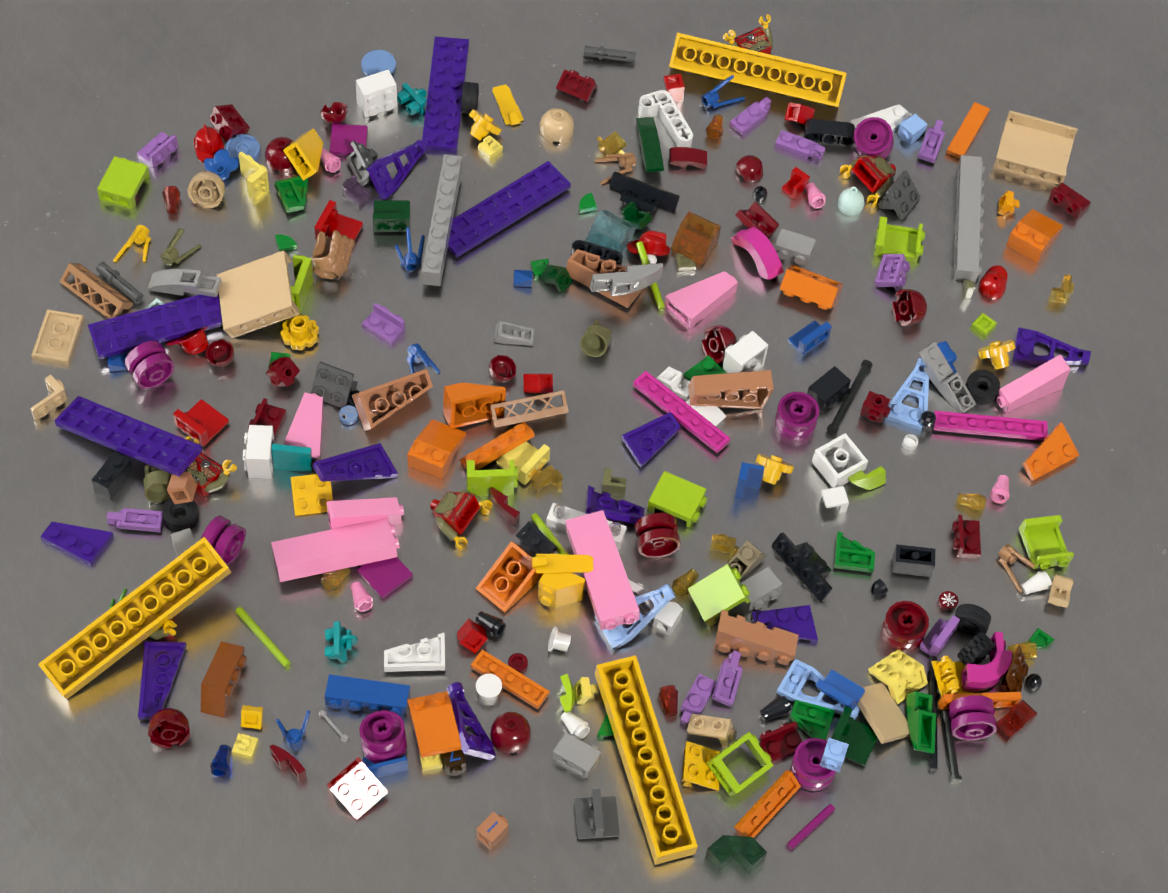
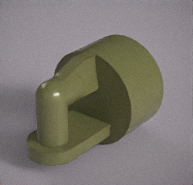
M597 319L594 325L589 326L585 330L580 340L582 351L591 357L602 356L612 341L611 330L598 324L599 321Z
M149 464L145 465V477L143 480L145 497L155 503L166 502L171 498L167 488L172 474Z

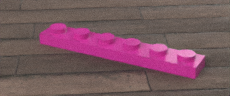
M647 371L633 381V386L666 413L671 412L678 423L717 454L730 442V437Z
M934 411L936 415V421L933 425L934 431L1044 441L1048 436L1047 421Z

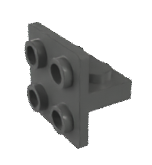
M352 141L351 145L354 151L346 157V160L358 183L365 186L371 180L366 168L377 160L378 155L373 149L366 148L364 144Z
M907 170L902 171L878 202L880 209H894L900 220L907 216L920 199V195Z
M319 362L311 394H317L323 397L324 402L342 408L347 406L349 394L356 389L358 382L353 380V373Z
M592 789L591 797L576 798L574 800L578 839L619 836L615 796L601 797L600 789Z

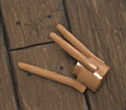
M634 153L607 154V158L595 160L596 163L619 161L620 167L625 168L619 171L621 174L632 171V167L636 166ZM612 176L601 181L600 184L603 185L611 181Z
M1006 544L998 553L1001 557L999 562L1004 566L1015 587L1022 593L1023 590L1007 563L1013 564L1019 559L1030 568H1034L1035 564L1018 553L1010 544Z

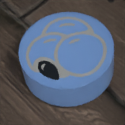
M349 405L342 407L339 411L340 421L345 425L355 424L358 420L357 409Z

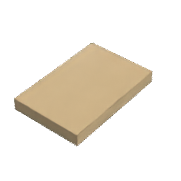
M47 309L31 354L32 359L69 365L84 322V315Z
M881 682L862 687L865 689V693L857 705L881 744L909 737L908 722L884 683Z

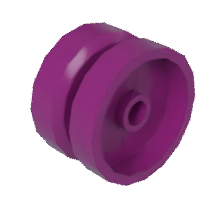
M870 117L861 121L854 131L857 153L860 156H881L885 159L893 149L894 139L891 126L879 117Z
M148 341L138 345L128 354L124 363L129 373L133 375L137 385L142 389H151L164 383L172 375L175 368L173 361L166 354L161 343L157 341Z
M791 392L783 396L778 404L775 416L777 431L783 437L796 441L804 440L811 436L816 428L819 416V406L816 400L804 392Z
M219 515L209 523L201 539L205 537L226 565H229L236 558L244 544L246 529L235 523L231 525L230 520Z
M966 696L951 702L949 714L952 719L951 731L953 736L963 740H977L996 733L997 723L993 716L995 713L993 700L985 696Z
M386 710L376 711L367 715L362 720L359 727L362 751L369 761L378 764L401 758L405 754L407 749L404 721L398 714Z
M819 738L807 739L801 742L795 750L790 770L805 790H823L835 778L837 771L820 766L827 744L826 740Z

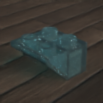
M607 210L599 211L585 241L617 250L621 253L630 242L637 227Z

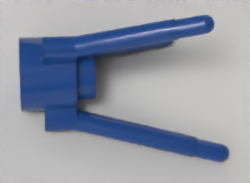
M731 75L711 91L701 96L705 107L709 108L712 106L715 109L719 106L745 100V97H739L718 103L719 95L717 91L732 80L734 75Z
M407 227L408 252L403 258L397 244L395 249L401 261V267L407 271H415L421 266L425 236H421L418 255L412 252L410 228Z
M412 344L408 347L407 353L409 356L406 359L409 363L411 374L415 373L413 362L421 363L422 361L426 367H429L430 364L437 373H440V370L428 357L427 353L423 351L420 344Z
M309 710L305 714L300 730L295 728L287 731L281 721L276 719L283 737L286 738L287 745L293 748L294 751L303 743L302 736L306 734L305 730L310 717Z

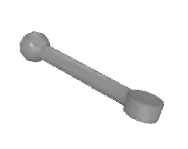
M325 709L320 710L319 715L324 717L341 737V742L347 743L349 741L348 735L340 731L329 718Z

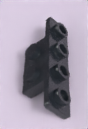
M616 171L612 174L609 187L622 192L620 201L625 202L626 205L633 201L636 207L644 212L651 213L658 206L672 212L676 211L680 198L679 195Z
M784 532L780 533L772 543V547L819 601H823L832 590L830 584L823 578L829 575L832 571L831 568L808 542L795 546Z

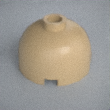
M552 108L542 116L539 124L540 135L549 143L555 141L561 144L569 141L574 134L573 117L564 109Z
M200 172L190 181L187 189L188 196L193 203L201 204L203 208H214L220 204L224 197V182L214 172Z

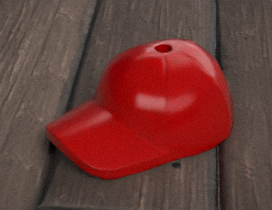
M996 265L986 271L978 285V291L982 296L997 300L1004 295L1008 278L1004 267Z

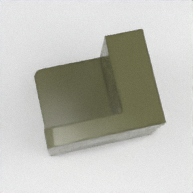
M604 468L602 494L606 492L612 496L625 497L626 478L611 477L612 469Z

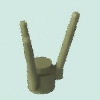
M178 228L167 248L160 255L161 260L167 265L171 266L173 263L178 265L181 260L201 248L199 244L180 257L178 256L179 251L175 248V245L183 235L184 229Z

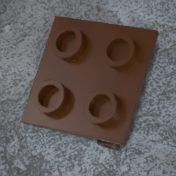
M1018 645L1011 664L1003 676L999 687L1000 692H1021L1022 681L1024 676L1026 677L1028 674L1029 666L1026 664L1025 654H1023L1020 645Z

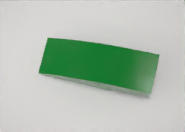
M915 691L907 694L906 706L911 741L916 751L934 754L936 713H932L933 695Z

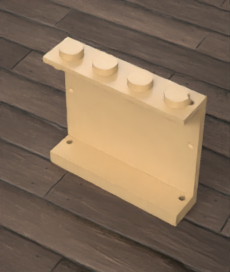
M1009 110L993 168L1059 186L1066 177V169L1078 128Z
M285 251L276 252L273 255L259 258L256 261L217 274V277H220L222 280L219 298L223 330L231 338L300 315L299 308L292 300L287 265L292 262V259Z

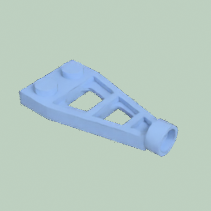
M922 358L917 360L914 370L891 400L889 406L891 411L888 418H885L886 420L919 431L923 427L920 422L921 414L928 411L929 377L924 370L926 365ZM913 380L923 383L922 391L909 388ZM910 395L918 398L919 407L916 409L902 404L905 396Z
M668 584L655 591L635 597L638 606L647 600H652L654 608L646 615H642L640 611V620H637L631 627L625 628L623 625H619L612 630H602L613 650H617L631 641L670 600L676 597Z
M797 659L793 661L776 694L785 696L792 702H795V700L833 709L835 710L834 713L841 715L845 708L839 702L836 705L824 702L822 700L825 695L823 692H820L816 697L802 693V688L807 680H813L817 684L819 679L824 681L826 678L813 667ZM858 705L852 711V714L850 716L853 717L854 720H856L860 712V708L858 707Z

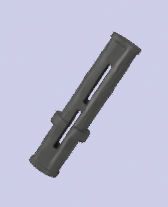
M585 45L583 56L599 58V60L610 59L635 63L636 52L606 49L604 46L598 48Z
M105 262L98 264L96 267L97 272L102 274L109 284L115 285L133 300L135 304L143 299L144 295L123 279L117 270H113Z

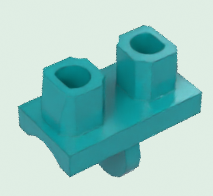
M407 83L402 84V90L397 93V102L400 105L408 102L409 104L406 105L407 112L410 115L419 113L422 116L425 114L423 107L427 101V91L423 88L419 90L417 88L412 89Z
M340 621L334 622V627L325 629L326 640L328 642L334 641V645L325 647V656L328 659H338L341 663L347 662V651L352 650V646L358 642L357 636L352 635L351 630L342 627Z

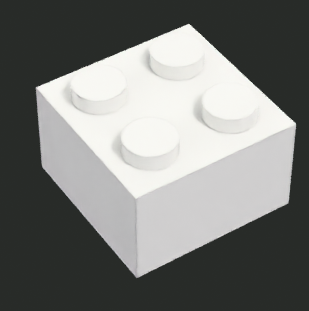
M389 69L356 80L357 104L365 118L397 108V84Z
M751 331L748 335L744 334L736 344H731L725 350L722 369L726 373L758 371L765 364L768 344L754 331Z
M249 425V431L245 432L244 437L246 449H243L244 471H248V478L272 479L273 459L271 449L272 444H275L273 426Z
M845 433L816 449L812 463L830 486L836 488L850 482L848 477L860 470L865 473L868 460Z

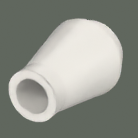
M1039 571L1020 586L1023 593L1028 595L1046 590L1052 583L1045 571Z
M564 712L562 714L561 720L571 734L577 735L580 739L587 736L590 728L586 721L571 712Z

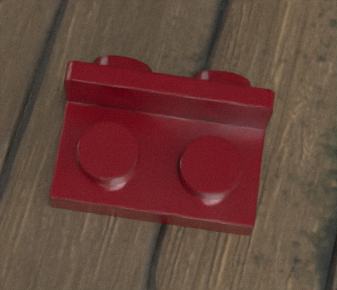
M564 69L556 90L588 103L594 89L597 90L598 86L593 78L589 76L584 78L579 76L577 71L572 69L567 71Z
M232 104L214 106L210 121L226 142L233 135L248 133L250 127Z
M1063 182L1057 188L1054 187L1049 196V200L1076 218L1091 204L1088 199Z
M754 202L747 210H739L735 215L748 229L755 227L768 239L779 227V223L757 202Z
M263 398L261 404L258 403L255 410V418L250 420L249 425L273 426L275 440L287 414L286 409L269 405L268 399Z
M958 514L956 521H953L952 532L956 535V538L953 540V549L956 550V556L980 558V522L963 520L962 515Z
M796 721L783 723L778 729L773 731L767 730L760 735L758 740L759 746L769 754L772 764L794 755L796 748L803 742L796 730L798 726Z

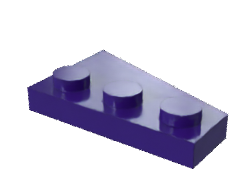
M669 412L623 434L621 439L639 467L642 468L680 430L681 426L673 414Z
M810 605L751 613L752 623L758 621L764 623L768 629L776 627L798 634V641L803 639L809 640L810 643L817 644L818 642Z

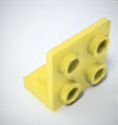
M240 152L238 155L241 175L247 180L249 201L256 205L270 193L268 171L265 166L255 162L250 155Z
M526 441L501 456L496 461V465L502 469H509V461L514 459V466H518L517 480L526 485L550 460V448L544 444L540 449H536Z
M901 650L892 652L868 669L871 675L888 685L890 695L896 704L905 700L907 694L918 691L928 684L924 665Z

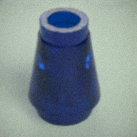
M220 745L210 765L213 775L225 777L230 772L232 750L230 746Z

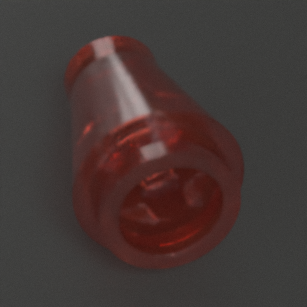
M167 186L162 192L167 213L176 214L178 213L180 191L176 186Z
M668 685L659 688L660 693L658 695L666 717L678 715V690H676V687Z

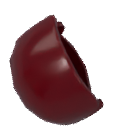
M333 102L330 108L324 105L322 110H320V116L329 124L344 122L348 114L347 104L341 102Z
M746 155L736 163V171L738 176L741 175L744 178L745 182H756L763 176V164L758 157Z
M224 339L213 341L207 346L205 353L208 362L219 368L228 366L235 356L234 347L231 342Z
M497 355L491 359L488 372L496 382L506 383L515 377L516 364L508 356Z

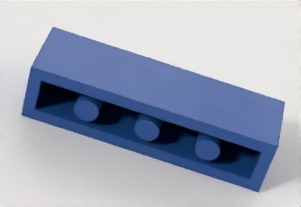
M329 674L324 696L325 705L335 709L343 707L349 708L352 711L364 710L370 713L386 710L394 712L399 716H406L408 710L407 699H410V685Z

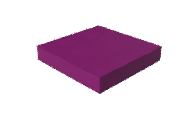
M332 124L329 152L335 156L347 157L354 151L351 145L352 141L359 144L362 143L366 147L368 126Z
M397 557L367 563L357 569L359 576L382 600L413 577V573Z

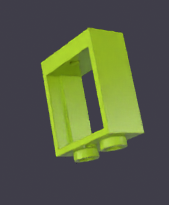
M750 732L743 734L706 762L730 797L739 793L774 766L769 754L762 750L757 737ZM745 742L762 767L739 784L722 759Z

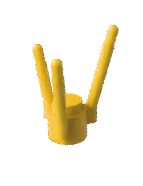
M137 225L128 241L113 259V262H116L133 242L136 244L145 243L142 261L146 262L148 246L151 240L148 236L150 233L149 229L143 225Z

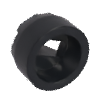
M757 186L753 191V198L759 202L765 201L767 189L763 186Z
M925 411L921 414L920 422L923 427L930 428L935 424L936 415L933 412Z
M879 578L872 584L871 591L876 596H881L888 592V588Z
M1035 673L1028 675L1025 680V686L1030 691H1037L1042 685L1041 677Z

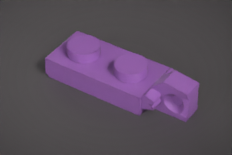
M766 97L760 103H753L731 120L729 126L743 136L766 117L772 101Z
M937 119L934 128H928L918 154L919 159L935 163L945 135V131H941L944 121Z
M781 130L775 143L777 148L807 159L813 156L822 159L825 153V147L784 130Z
M123 508V510H119V513H107V524L116 525L117 528L161 533L162 511Z
M735 650L729 654L728 659H724L712 696L713 700L729 707L733 705L743 670L741 668L742 665L738 664L741 653Z
M700 673L698 674L681 706L680 712L683 715L680 719V725L687 727L692 714L701 715L715 689L716 681Z

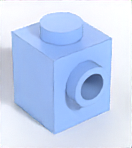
M914 114L908 119L901 121L898 136L909 145H912L925 135L928 124L918 115Z
M828 738L820 766L840 772L849 744Z

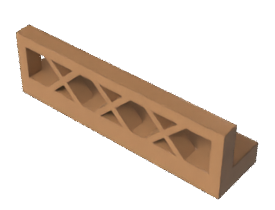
M69 263L59 281L108 319L118 317L123 309H131L133 302L80 263ZM71 273L75 276L76 283L74 284L67 281ZM82 284L88 285V294L82 292ZM95 294L101 295V304L96 303ZM109 304L117 307L113 315L109 313Z
M565 390L490 405L492 428L569 413ZM561 395L563 406L554 407L550 404L553 396ZM537 399L545 403L542 410L539 411L531 407ZM521 403L527 407L523 414L518 415L512 411L516 404ZM503 407L508 410V413L504 418L497 419L495 408Z

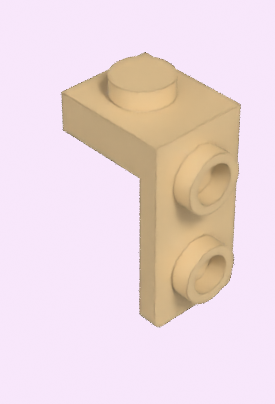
M52 375L45 378L47 389L52 394L31 407L35 420L46 416L49 411L62 405L67 400L64 385L59 379L55 380Z
M692 714L687 728L688 734L719 738L722 748L729 746L736 740L737 731L734 729L731 719Z

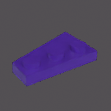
M588 485L585 514L603 510L606 518L635 524L638 519L644 517L645 508L626 500L617 501L611 498V494L606 492L600 494L594 491V487Z
M51 522L40 537L42 541L92 566L113 538V532Z

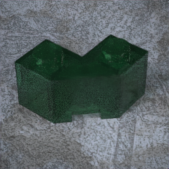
M722 835L707 848L705 858L719 872L733 860H736L750 874L765 861L767 851L753 837Z

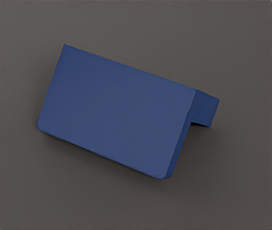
M813 321L791 336L788 342L801 355H804L830 336L832 326L828 322L820 325L817 321Z
M742 462L735 498H743L745 486L760 489L764 466Z
M834 670L829 672L824 681L819 679L815 685L819 691L853 710L865 693L864 688Z
M405 754L401 758L378 764L369 761L366 757L363 758V763L376 778L408 770V760Z

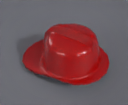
M206 124L198 130L194 138L196 155L202 163H204L206 158H214L217 151L224 149L221 135L216 129L207 127Z
M647 231L641 235L639 240L631 241L626 246L630 252L639 254L636 243L642 241L647 254L664 256L670 253V248L666 245L667 235L657 231Z
M208 327L202 328L190 335L173 339L166 343V345L178 344L188 354H199L206 350L209 345L204 331Z

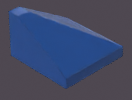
M514 270L513 286L532 287V270Z
M127 352L108 357L110 372L127 370L124 364Z

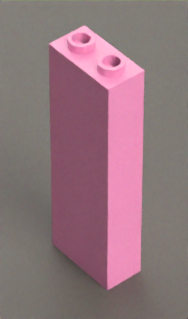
M601 510L565 520L566 532L574 555H590L593 557V571L581 573L582 578L586 579L585 586L601 631L605 629L612 630L619 625L633 624L640 620V611L604 511Z
M388 517L271 542L280 582L397 557L396 549L400 548L398 537H394L396 536L394 525L389 524Z

